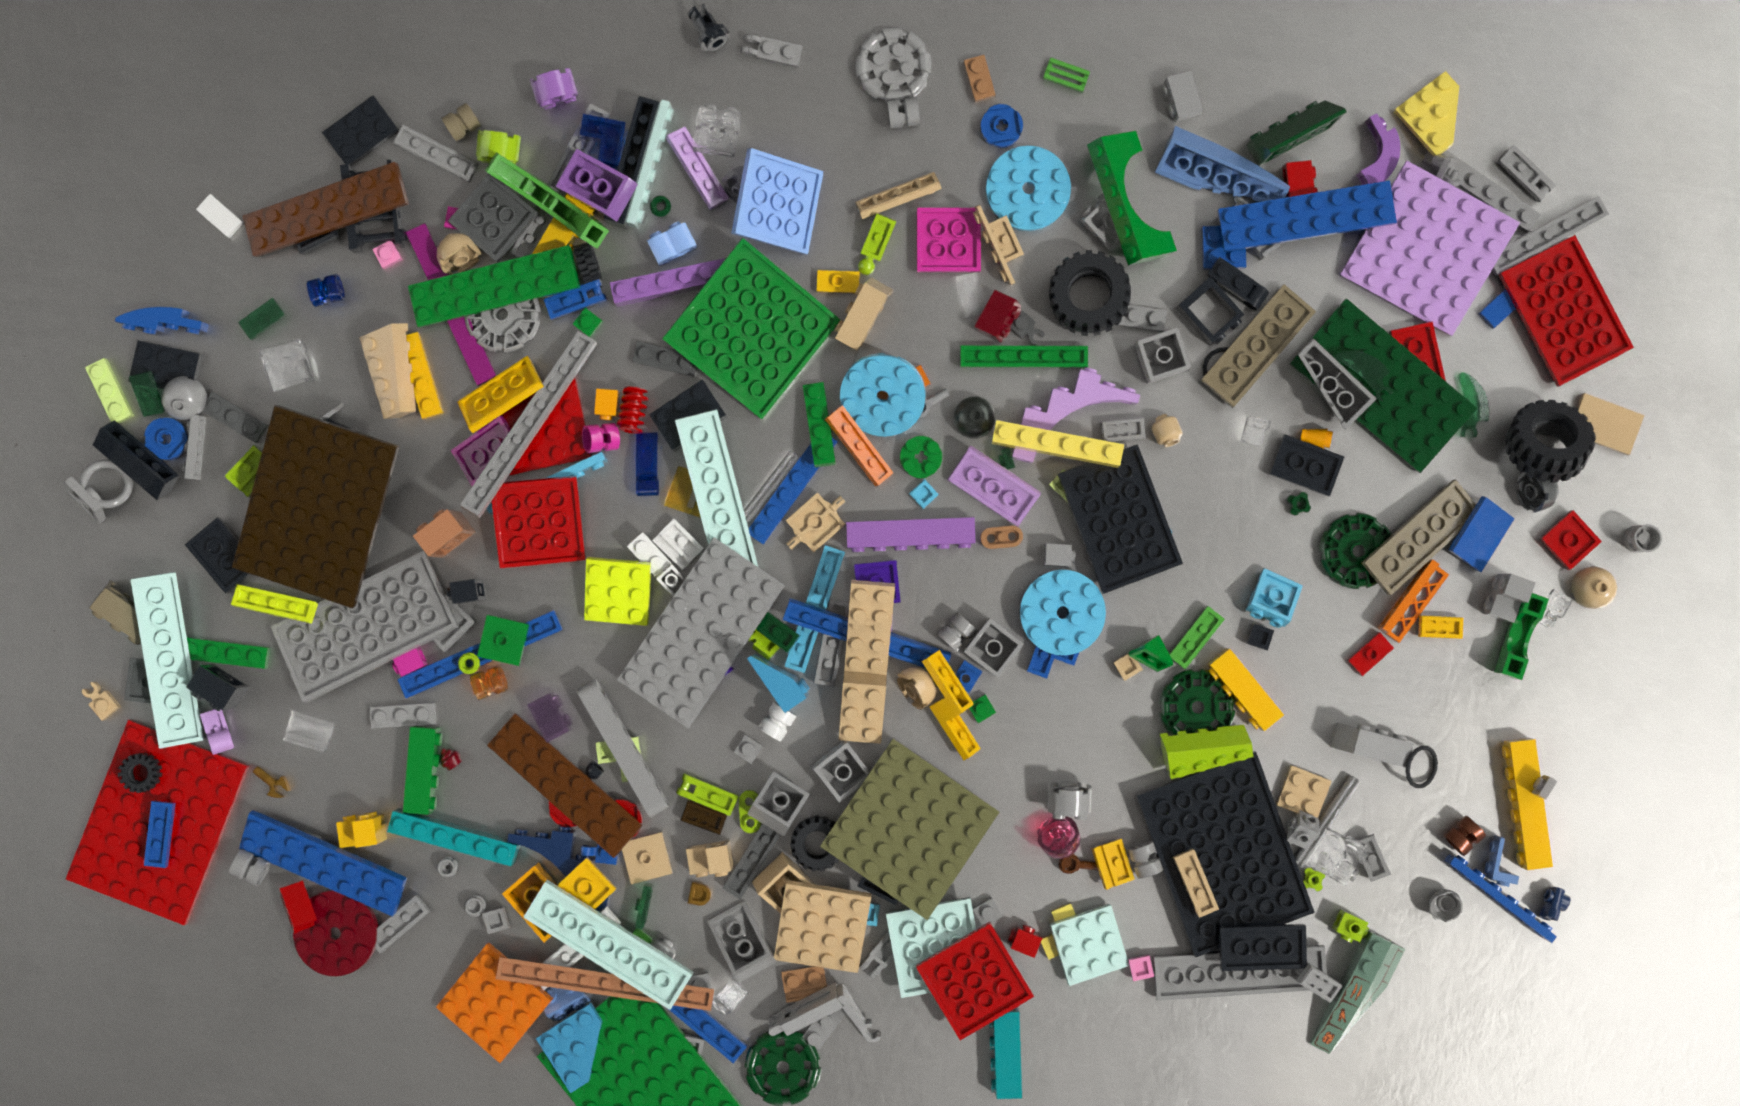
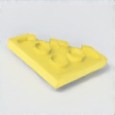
M1446 71L1394 111L1433 157L1441 155L1454 143L1459 85Z

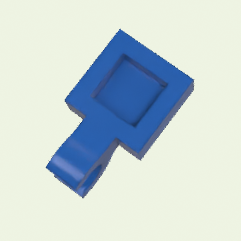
M598 844L597 846H581L580 855L596 856L595 863L617 864L618 855L613 858Z

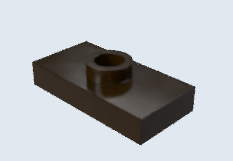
M687 800L680 821L721 835L728 815Z

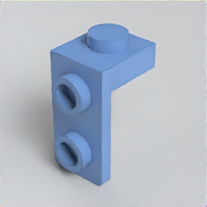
M1494 835L1489 844L1490 858L1485 864L1486 877L1497 880L1496 884L1507 887H1510V883L1518 885L1519 876L1499 871L1505 838Z

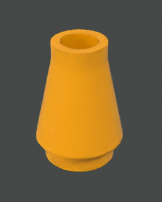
M1302 428L1300 440L1323 449L1324 447L1330 448L1333 431H1328V428Z

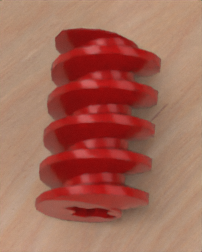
M631 386L623 389L624 395L621 397L623 403L620 405L621 412L618 413L620 420L616 423L619 430L631 434H641L643 432L637 426L644 425V422L639 420V418L646 416L640 410L647 409V406L642 404L644 401H649V398L643 395L648 393L647 390Z

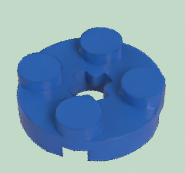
M994 105L987 110L981 120V134L990 146L997 148L1012 146L1019 140L1022 133V117L1018 111H1015L1009 105ZM999 121H1003V124H1007L1008 127H1006L1004 131H1000V129L996 128V126L999 124Z
M173 418L153 420L147 426L144 436H146L145 446L157 457L164 460H173L180 457L185 452V443L189 438L186 427L180 421ZM164 434L171 435L170 443L166 442L163 444L164 438L162 436Z

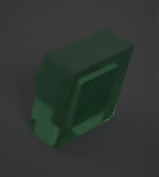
M1010 447L1001 449V455H998L999 464L1008 471L1014 469L1015 465Z

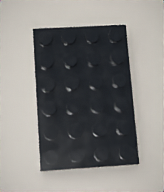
M1138 444L1123 449L1121 464L1118 468L1088 462L1057 474L1102 594L1183 564Z

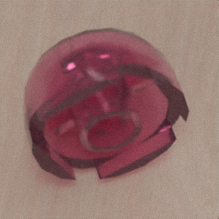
M1065 816V819L1049 817L1038 828V844L1045 854L1051 858H1068L1080 846L1081 836L1079 828L1070 817Z

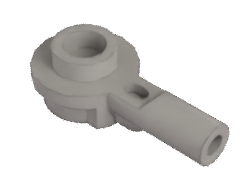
M946 388L929 398H925L923 412L919 418L928 415L930 406L950 396Z

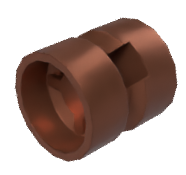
M1465 816L1457 823V829L1452 828L1444 835L1448 843L1462 856L1467 855L1473 849V843L1478 844L1486 837L1485 832L1468 816Z

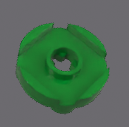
M916 436L909 439L902 447L900 463L910 476L924 479L935 474L940 468L942 451L939 444L932 438ZM920 451H923L924 455L927 456V460H923V463H918V459L915 458V454L918 455Z

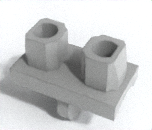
M1434 156L1431 166L1439 170L1437 175L1434 176L1453 186H1459L1461 181L1456 178L1459 171L1454 169L1458 158L1454 156Z

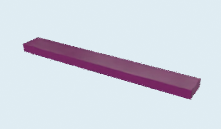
M424 223L407 231L406 234L427 279L432 280L450 275L443 272L438 263L437 246L427 225ZM465 318L447 321L477 386L497 376L485 349L477 343L478 340L473 335L469 334ZM468 319L470 328L473 331L474 326L472 325L471 320Z

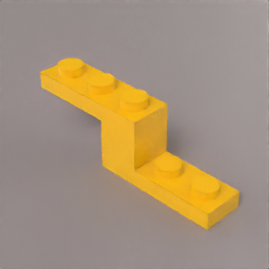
M938 650L922 661L944 696L929 707L964 761L981 749L960 717V714L974 705L941 651Z

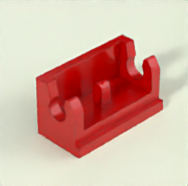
M303 880L279 888L280 897L293 933L296 934L299 931L314 926V921L317 918Z

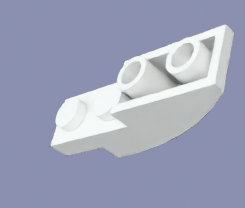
M642 531L627 544V547L641 562H651V573L674 597L686 578Z

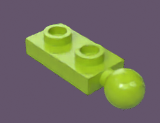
M876 213L861 250V254L866 255V257L858 263V270L863 275H869L874 271V259L881 261L896 220Z

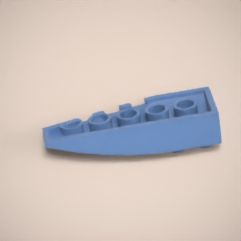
M1177 126L1174 127L1155 170V173L1193 189L1213 190V193L1218 194L1225 192L1240 198L1246 196L1260 202L1285 198L1290 189L1289 185L1255 163L1225 147Z

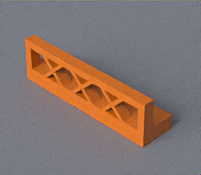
M1430 559L1420 568L1378 626L1379 630L1397 643L1401 642L1449 576L1447 572L1438 567L1440 564L1433 559ZM1435 571L1442 575L1436 583L1429 584V578ZM1423 587H1426V598L1417 601L1416 596ZM1413 604L1415 613L1412 617L1404 618L1405 611ZM1401 621L1402 631L1396 636L1391 631Z

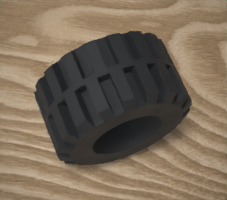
M815 815L814 817L806 818V820L798 824L793 831L790 843L792 856L795 857L798 865L801 864L804 869H810L812 872H816V870L823 872L825 869H831L835 863H838L839 859L829 852L817 856L809 853L805 847V839L810 833L819 831L828 835L836 823L835 821H831L825 816L819 817V815Z

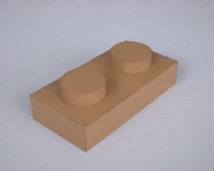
M985 55L964 60L975 103L994 98L996 94Z

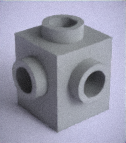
M1300 810L1288 822L1287 841L1307 849L1312 841L1317 840L1320 835L1319 818Z

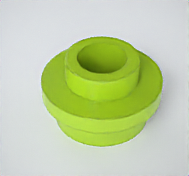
M465 653L459 658L458 667L465 674H473L479 669L480 660L474 653ZM468 659L473 661L472 667L466 665Z

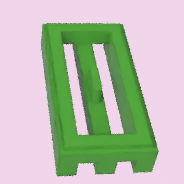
M1050 57L1043 79L1083 93L1090 71ZM1052 65L1084 76V78L1052 67ZM1052 72L1081 83V86L1049 75V73Z

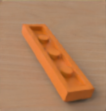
M843 405L825 418V421L875 487L879 486L893 474V471Z

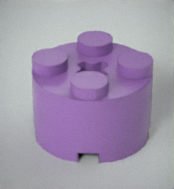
M565 68L566 73H560L558 69L537 75V81L532 78L530 79L537 106H541L544 110H549L557 107L556 103L559 102L570 104L577 101L578 91L570 68Z

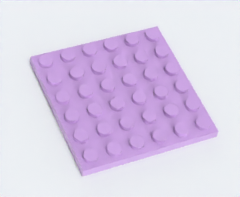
M1405 161L1391 185L1397 223L1366 229L1340 275L1427 323L1433 321L1434 327L1453 336L1520 222L1411 162Z

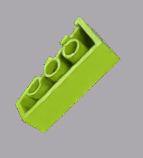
M1244 725L1217 727L1215 731L1198 729L1197 733L1187 734L1186 731H1179L1177 735L1168 736L1167 733L1160 734L1163 761L1170 779L1181 778L1189 774L1203 772L1207 769L1225 766L1229 763L1253 757L1252 742Z

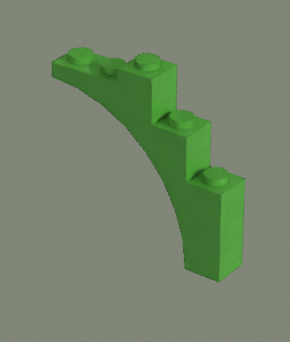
M495 153L485 169L487 173L542 208L574 232L579 238L598 249L609 232L595 217L555 191L546 182L522 169L499 153Z

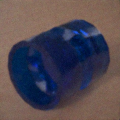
M337 273L325 276L324 280L315 278L307 281L308 295L314 307L327 305L328 301L335 303L345 300L344 287Z

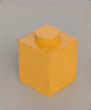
M596 389L594 414L600 416V420L612 421L613 417L618 418L620 392L618 390Z

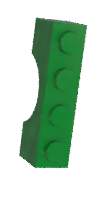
M1532 593L1529 603H1521L1515 622L1509 625L1494 673L1512 679H1523L1529 661L1527 655L1529 641L1536 625L1543 619L1549 598Z

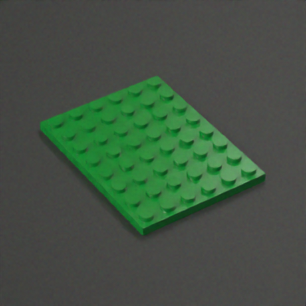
M609 996L595 1008L603 1021L599 1032L589 1082L572 1093L569 1092L544 1051L537 1055V1058L576 1106H743L705 1058L698 1053L696 1047L687 1040L683 1031L660 1003Z

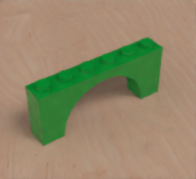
M1131 131L1102 136L1087 144L1128 266L1164 258L1176 252L1177 249L1171 231H1160L1147 225L1136 214L1127 197L1124 182L1127 163L1132 156L1143 151L1137 132Z

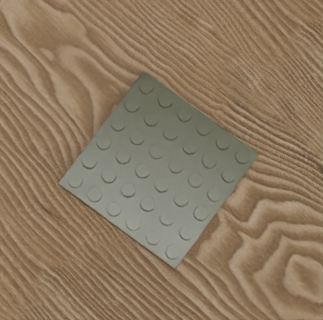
M892 739L820 847L928 920L999 814V811L898 741Z

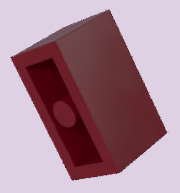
M994 290L974 327L979 333L1002 343L1003 339L1009 335L1010 326L1013 321L1019 317L1021 305L1016 299Z

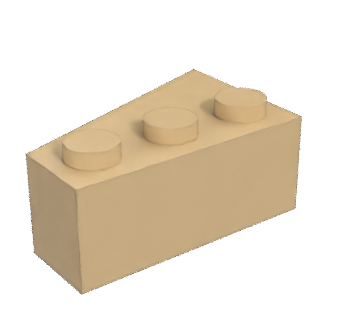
M872 277L864 284L860 283L855 292L857 295L855 302H850L845 311L848 314L845 321L840 320L835 329L838 332L835 339L858 351L872 329L877 316L884 308L883 305L888 296L892 294L893 289Z

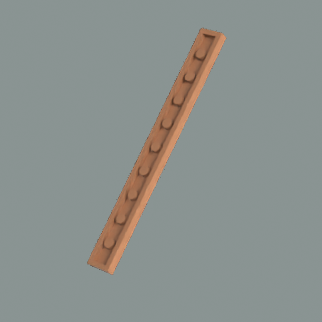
M503 957L499 958L496 979L658 1003L614 974ZM686 985L674 1006L711 1011L714 989Z

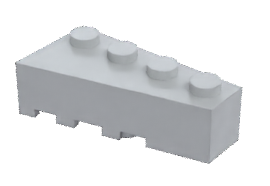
M1313 338L1297 353L1345 430L1377 399Z

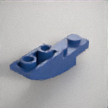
M173 307L137 309L115 318V322L122 324L124 329L135 331L136 327L143 328L142 332L156 335V331L164 333L165 328L178 331L179 327L186 328L187 333L199 335L200 331L207 332L209 324L202 321L189 319V311Z

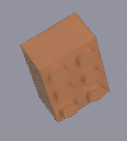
M441 509L433 516L434 520L429 524L425 522L420 525L413 537L428 557L443 558L476 531L461 512Z

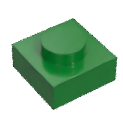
M585 308L573 325L591 338L603 321Z
M986 694L972 701L974 705L969 708L977 723L996 713Z

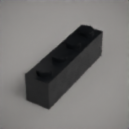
M114 420L99 429L93 446L147 493L158 500L172 491L179 475Z

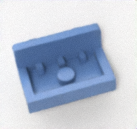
M549 987L545 991L554 999L545 1008L544 1012L551 1020L559 1021L572 1011L580 1010L586 1006L591 999L585 992Z

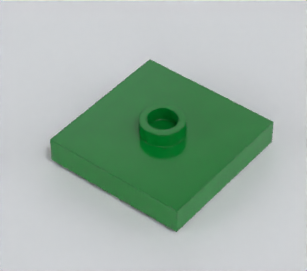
M487 615L477 657L520 666L530 624Z

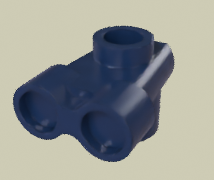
M1551 887L1546 890L1543 896L1545 904L1541 908L1539 917L1547 921L1559 920L1561 911H1566L1571 902L1570 896L1565 894L1564 889Z

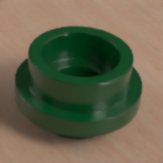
M656 196L650 202V210L657 217H665L671 211V203L665 196ZM662 203L665 207L663 210H658L657 205Z

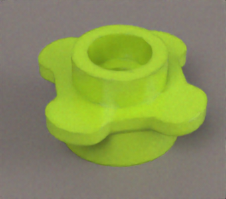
M1306 868L1303 877L1306 889L1313 888L1315 891H1321L1325 873L1322 870L1315 871L1312 868Z

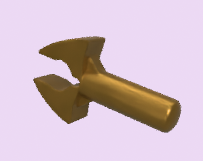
M259 766L254 768L253 774L269 786L268 796L274 798L285 797L282 793L278 792L277 786L279 785L286 791H290V786L285 776L274 779Z

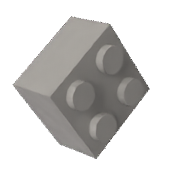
M1178 328L1138 340L1134 344L1147 384L1187 372L1191 369Z
M988 618L963 652L995 677L999 678L1024 644L991 618Z
M841 741L810 766L839 803L859 788L870 773L846 741Z
M773 772L753 802L748 815L784 837L810 794Z

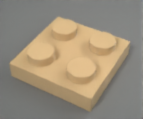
M1290 765L1276 805L1295 813L1301 810L1318 818L1332 781Z

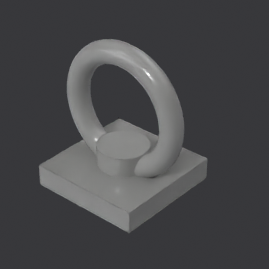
M99 460L87 466L80 476L79 483L72 476L65 481L69 495L98 524L106 520L103 508L108 509L121 505L129 498L133 489V480L110 460ZM99 469H114L123 477L124 488L117 497L110 500H102L88 486L90 476Z

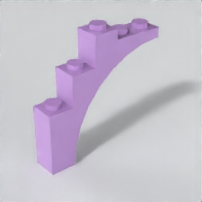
M1085 368L1078 372L1073 394L1069 393L1070 389L1060 386L1057 389L1053 388L1046 412H1042L1043 408L1030 405V408L1026 407L1024 409L1020 425L1051 430L1061 419L1085 406L1105 402H1121L1136 405L1140 395L1136 394V390L1124 387L1123 390L1115 388V384L1103 381V384H1100L1101 375L1097 374V370ZM1013 448L1011 458L1033 463L1037 452Z

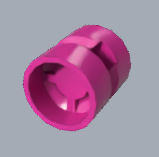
M615 423L601 424L600 427L597 424L585 425L582 430V442L587 453L600 452L602 449L604 451L618 450L620 434Z

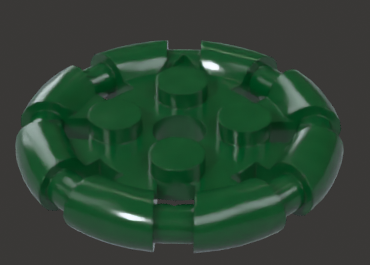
M1356 513V515L1351 516L1346 514L1337 518L1330 524L1331 527L1328 531H1324L1320 540L1319 552L1322 555V560L1320 561L1324 571L1330 578L1337 580V584L1346 588H1370L1377 585L1378 583L1361 562L1380 546L1379 544L1386 541L1392 533L1385 524H1381L1377 521L1376 517L1369 514ZM1357 523L1358 530H1352L1351 524ZM1371 528L1376 530L1374 537L1368 533ZM1337 532H1340L1343 536L1337 540L1334 536ZM1356 545H1360L1363 548V554L1360 557H1356L1353 554V548ZM1330 550H1336L1337 558L1331 559ZM1341 567L1348 570L1344 575L1339 572ZM1358 572H1364V578L1359 579Z
M1192 669L1182 671L1172 677L1173 680L1170 684H1166L1159 699V704H1161V712L1159 714L1162 724L1168 732L1170 731L1177 735L1179 731H1186L1187 734L1195 733V729L1215 731L1217 727L1232 725L1236 711L1233 708V702H1235L1234 695L1232 694L1229 697L1223 691L1222 686L1224 683L1219 678L1215 680L1208 670L1192 671ZM1193 679H1200V686H1193ZM1180 685L1184 690L1178 695L1175 690ZM1213 685L1218 688L1215 694L1209 690ZM1196 701H1200L1203 704V710L1200 713H1194L1192 710V705ZM1219 702H1225V710H1220ZM1169 704H1176V712H1170ZM1216 719L1220 724L1214 729L1210 724ZM1179 721L1185 724L1183 729L1176 726Z
M768 1031L756 1039L757 1042L753 1047L750 1046L744 1065L747 1068L746 1080L755 1095L759 1094L766 1103L776 1106H783V1104L791 1103V1105L797 1104L810 1095L809 1092L812 1088H816L820 1080L822 1067L819 1066V1060L821 1059L819 1052L815 1046H811L803 1038L804 1034L798 1031L788 1036L784 1031L771 1036ZM784 1039L785 1044L777 1045L776 1040ZM797 1043L803 1047L800 1052L794 1049ZM763 1047L769 1050L765 1056L760 1053ZM804 1061H810L811 1067L804 1068ZM779 1062H787L789 1069L786 1072L779 1071L777 1068ZM762 1066V1072L756 1073L755 1067ZM801 1078L806 1080L803 1087L799 1084ZM766 1081L771 1086L769 1091L763 1087ZM781 1089H790V1094L782 1095Z

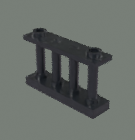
M391 159L387 160V164L393 162ZM349 164L340 165L341 180L367 172H357ZM401 208L346 226L349 250L354 253L363 252L362 246L365 243L395 240L397 246L404 248V241H407L406 230L402 227ZM393 219L394 232L363 235L360 231V225L363 222Z

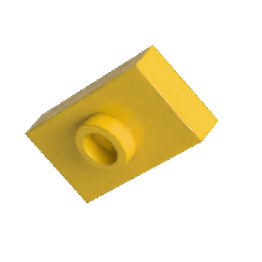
M817 270V292L855 294L859 286L860 272Z
M1419 616L1418 637L1463 639L1464 618Z

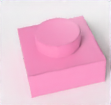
M392 240L372 249L383 269L403 260Z
M1149 954L1128 959L1133 981L1154 977Z

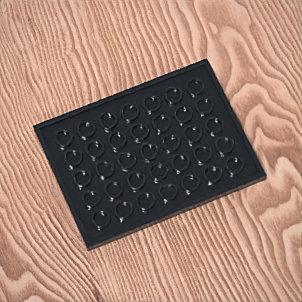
M1253 751V757L1246 760L1197 772L1135 795L1151 840L1154 842L1157 856L1163 867L1164 876L1195 958L1219 949V927L1283 925L1315 913L1292 848L1287 841L1284 826L1256 751ZM1192 848L1196 852L1219 910L1200 918L1196 914L1173 858Z

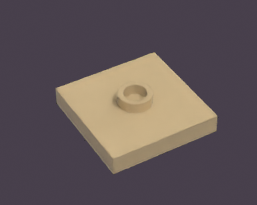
M663 832L632 839L622 849L631 884L673 873Z

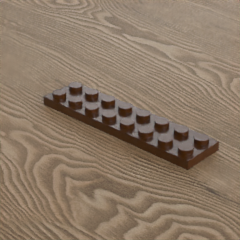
M392 162L248 213L242 217L252 254L255 257H260L408 205L409 201L398 163Z
M517 713L509 719L487 745L613 858L621 852L643 826L642 823Z

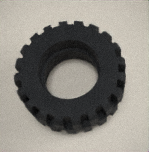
M1086 250V254L1080 255V252H1076L1073 254V258H1065L1061 266L1058 265L1054 270V276H1051L1049 299L1055 318L1059 319L1060 324L1064 328L1067 326L1070 332L1075 334L1078 331L1081 332L1082 336H1088V333H1094V336H1097L1104 330L1107 333L1112 330V326L1118 325L1122 321V317L1126 316L1131 300V285L1128 273H1125L1124 266L1121 263H1116V258L1111 255L1106 257L1105 252L1098 251V254H1093L1092 250ZM1095 276L1108 284L1110 298L1103 307L1093 311H1086L1077 308L1072 303L1070 289L1080 278Z
M1538 400L1535 404L1532 402L1525 405L1524 408L1517 412L1505 438L1506 453L1510 455L1509 459L1512 464H1516V468L1521 473L1523 471L1527 473V477L1538 478V481L1541 482L1549 480L1550 483H1557L1559 480L1563 482L1570 480L1571 477H1576L1584 469L1590 458L1596 440L1594 428L1591 422H1587L1588 418L1584 413L1580 414L1578 412L1579 409L1576 407H1570L1565 402L1558 403L1556 400H1548V402ZM1535 434L1554 436L1566 448L1559 449L1546 446L1535 437Z

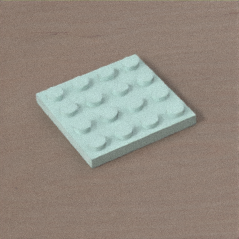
M970 897L939 902L928 920L910 908L886 912L901 998L931 993L918 972L916 965L976 930Z

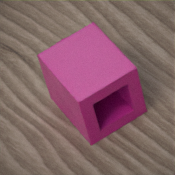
M421 647L393 659L394 662L392 663L393 669L401 677L429 665Z

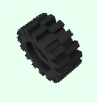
M586 242L573 246L576 261L584 282L588 283L601 279L600 267L592 245Z
M148 753L128 756V759L122 761L123 765L119 766L121 772L118 773V777H122L119 780L120 783L125 784L123 786L125 789H130V792L136 793L155 788L156 784L161 781L159 777H162L163 774L160 773L162 765L158 766L157 764L160 761L153 759L155 756L148 755ZM139 764L145 766L148 771L147 778L143 781H138L133 775L134 768Z

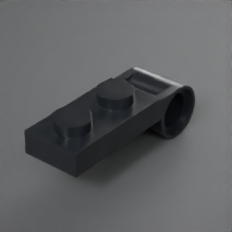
M1218 257L1206 275L1242 299L1243 304L1255 311H1258L1269 294L1265 287L1221 257Z

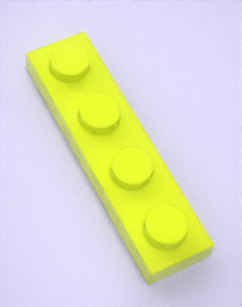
M237 584L231 605L312 624L318 603Z

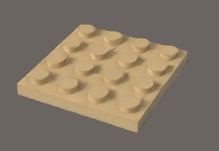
M786 880L774 954L777 961L858 973L872 893Z

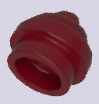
M444 748L441 750V766L443 768L446 767L448 771L462 762L461 754L457 750Z

